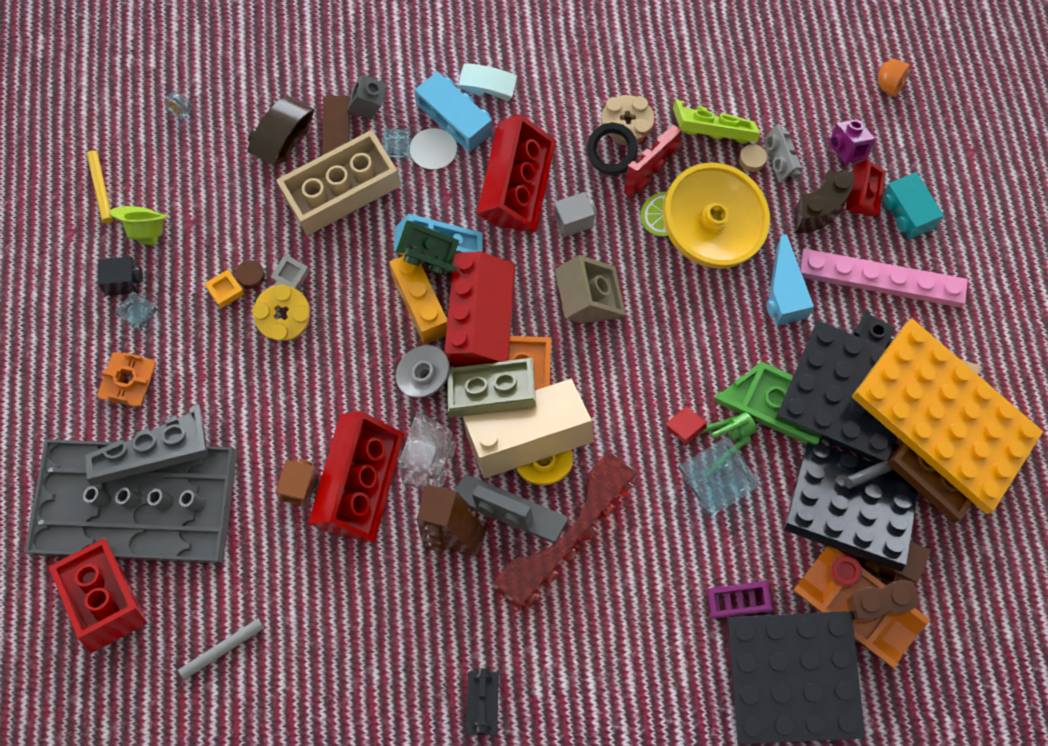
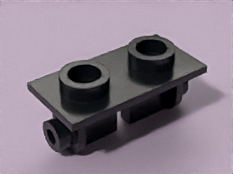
M485 668L477 669V671H468L466 735L497 736L499 672H489V669Z

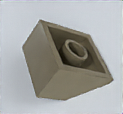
M578 255L555 269L565 319L585 324L626 316L615 266Z

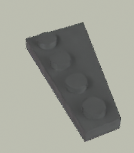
M197 405L190 408L191 413L177 418L175 415L164 420L166 424L151 431L148 428L141 430L131 440L126 442L119 440L86 455V475L90 486L208 457L200 406Z

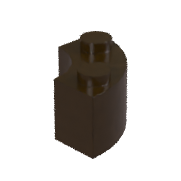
M286 96L279 101H273L269 111L265 114L258 127L250 132L248 137L250 144L247 152L272 165L287 161L296 142L303 135L307 134L315 109L290 96Z
M827 171L819 189L812 193L801 194L795 209L796 234L810 233L822 229L838 217L852 190L854 172Z

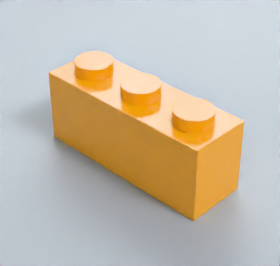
M404 256L389 262L391 274L423 345H426L446 336L448 320L421 263L419 266L403 261Z

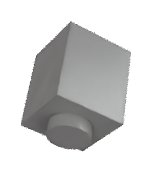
M585 192L554 202V217L563 237L594 227V218L597 216L596 206L592 200H588Z

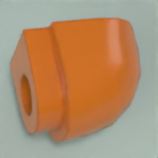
M890 59L888 62L883 63L878 74V84L882 91L892 97H896L909 76L910 64L897 59Z

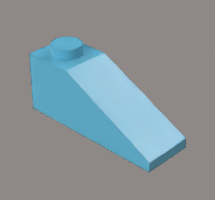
M408 214L395 227L394 252L397 250L406 221L415 222L458 239L459 243L455 253L482 252V232Z
M787 234L781 235L776 248L769 299L767 301L769 316L774 317L777 326L808 319L814 308Z

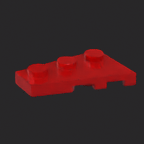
M672 125L655 141L651 151L646 149L641 153L638 163L632 161L628 165L624 188L626 195L633 198L638 191L643 192L650 183V177L654 173L658 174L663 169L669 155L674 156L682 144L680 142L682 131L678 127Z

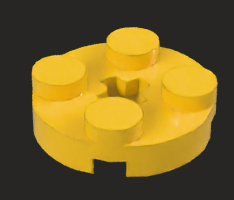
M280 284L266 289L259 295L253 306L252 313L254 315V322L263 335L272 340L291 341L301 336L307 329L310 305L300 291ZM278 307H288L289 310L286 313L288 318L286 320L275 318Z

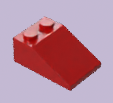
M106 538L49 566L76 636L90 654L148 624Z

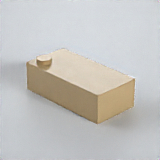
M372 130L276 180L285 200L306 236L401 187L396 167Z
M572 379L535 390L536 407L462 416L467 438L484 479L594 442L592 420Z

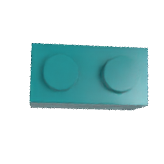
M917 172L888 183L882 195L884 206L887 210L891 211L896 219L899 230L905 233L908 240L936 229L944 217L943 212Z

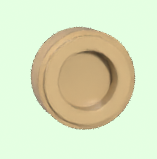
M755 144L745 146L739 157L741 167L749 172L760 171L766 163V151L761 146Z

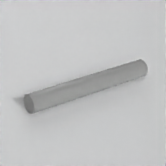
M259 618L178 669V672L186 680L265 629Z

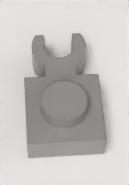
M285 254L271 275V278L276 281L275 285L272 286L284 284L298 290L310 272V268Z

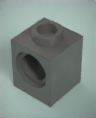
M361 75L352 88L347 111L372 120L382 106L386 83Z

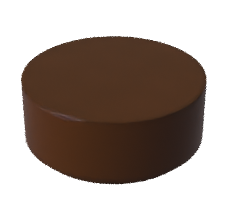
M244 261L236 269L237 280L246 289L259 287L265 279L263 267L257 261Z

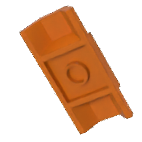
M827 546L793 591L814 606L820 613L849 611L847 599L857 591L868 587L883 589L886 585L864 568H862L860 580L851 587L836 585L830 577V566L838 557L847 555L838 549ZM914 608L900 616L883 615L868 623L853 622L854 638L864 648L869 649L894 669L903 653L930 622V619Z

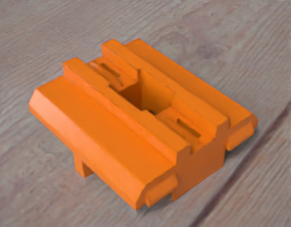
M112 353L107 369L102 372L104 377L97 397L115 404H125L128 407H141L156 362L152 359H143L142 356L129 353ZM127 375H132V380L128 384L123 383Z

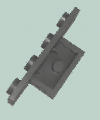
M464 475L455 489L470 505L469 508L553 544L557 543L568 523V518L565 515L469 475Z

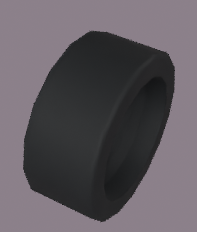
M610 122L594 129L588 139L587 152L588 158L596 170L602 174L613 176L627 171L628 165L632 161H636L638 147L636 137L628 127L620 123ZM612 133L622 136L628 144L627 156L623 161L614 165L601 161L596 150L599 140L603 136Z

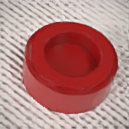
M840 556L830 566V577L840 587H851L862 576L860 563L851 556Z

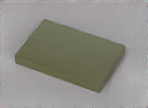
M532 358L450 368L448 376V414L450 418L536 407L534 364Z

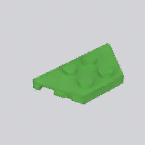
M760 362L748 374L742 375L723 392L720 391L714 399L715 403L739 414L746 412L754 421L802 443L807 444L808 442L816 445L819 442L818 437L775 419L793 375L764 362Z

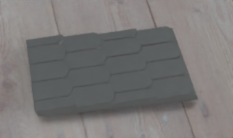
M45 439L24 553L42 557H68L106 538L116 559L175 561L178 563H224V548L226 547L238 450L233 447L207 446L208 457L90 486L86 475L85 456L115 442Z

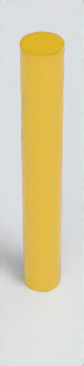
M97 151L87 152V158L102 223L108 224L113 221V218L109 213L111 209Z

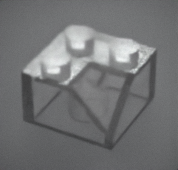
M416 412L398 467L402 484L425 490L427 484L437 487L438 485H444L448 469L445 468L447 458H453L456 442L453 441L451 430L420 412Z

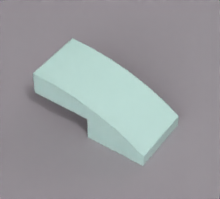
M464 63L457 87L480 97L485 92L508 102L512 98L517 75L493 67Z

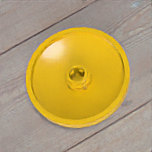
M702 163L686 169L671 184L663 201V223L671 242L685 257L705 267L723 269L735 267L746 262L761 248L769 232L770 212L761 189L744 172L726 164Z

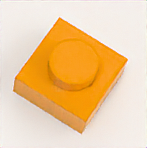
M229 269L204 283L220 309L244 295L242 288Z

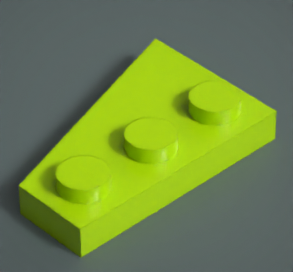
M675 99L673 111L680 130L689 135L706 134L714 139L731 138L739 143H748V141L757 143L760 132L755 122L726 113L720 114L718 117L707 111V108L698 106L697 110L683 107L684 101Z

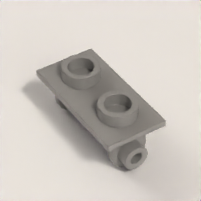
M777 124L763 140L779 183H782L788 176H791L792 179L800 178L803 168L797 155L790 154L795 151L790 133L786 132V129H781L780 124Z

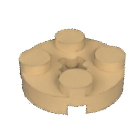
M622 95L608 99L603 109L601 125L610 122L623 124L633 132L637 144L644 141V137L651 133L654 114L648 105L647 99L642 96ZM628 116L633 120H631V124H626L625 120H621V118ZM612 133L606 135L607 137L609 135L614 138V142L628 146L626 140L619 134Z

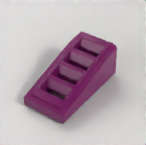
M768 580L708 588L712 619L774 613ZM755 591H761L762 606H757ZM743 592L749 593L750 607L745 608ZM731 593H736L738 609L732 608ZM720 594H724L726 610L720 611L718 597Z

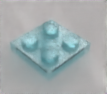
M729 436L678 467L709 517L760 486Z

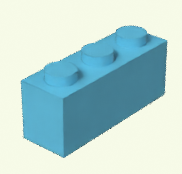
M438 71L414 90L416 105L447 131L469 153L492 135V118L486 110L478 108L468 94L460 92L450 78H445Z

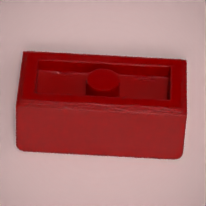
M866 159L855 164L853 167L854 183L847 199L846 210L878 217L886 170Z

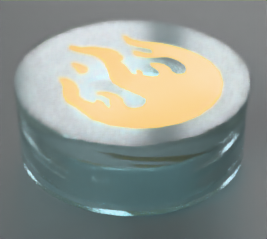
M170 93L164 100L167 109L180 119H184L191 112V106L188 101L178 93Z

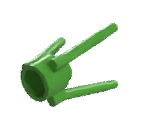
M744 412L737 417L733 415L726 420L709 424L702 432L705 433L721 428L713 432L711 436L716 438L728 433L732 440L738 439V442L706 471L705 475L707 477L717 471L742 446L751 442L750 435L756 432V425L748 413Z

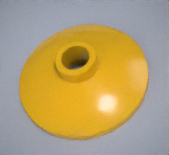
M568 450L516 468V470L524 480L532 484H553L562 480L570 472L573 465L572 450Z

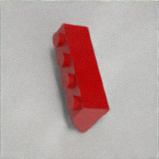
M521 114L502 120L497 124L477 215L497 227L534 233L537 232L556 140Z
M481 251L455 253L453 266L456 269L455 272H452L444 354L453 368L509 361L516 266L512 262Z
M362 411L340 414L308 524L330 534L375 543L404 433Z

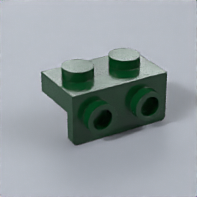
M406 221L395 253L403 255V261L419 266L420 262L429 265V271L444 275L445 271L455 272L456 267L451 264L459 240L415 222Z

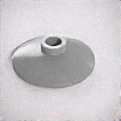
M431 345L416 347L409 351L399 362L396 370L397 385L403 393L413 398H424L433 395L443 387L448 379L450 372L449 360L438 347Z

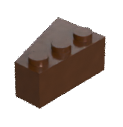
M429 484L426 485L417 515V524L422 544H426L425 547L436 552H442L443 549L479 558L488 524L485 521H478L479 514L472 511L470 513L468 511L470 505L457 491Z

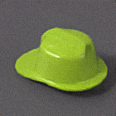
M136 206L117 207L109 211L112 217L122 221L129 239L137 240L145 245H155L157 243L158 237L163 233L164 219L168 218L166 214H160L153 210Z

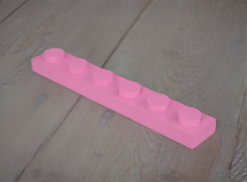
M803 249L801 255L800 271L805 279L962 308L966 301L968 279L810 249Z

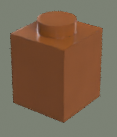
M304 459L286 460L275 491L278 499L282 502L308 508L318 477L315 467L312 466L311 462Z

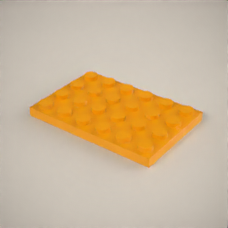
M913 318L905 323L851 396L986 514L995 510L1043 433L1038 426Z

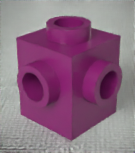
M855 119L836 123L828 144L846 164L866 160L876 138L867 130L863 123Z

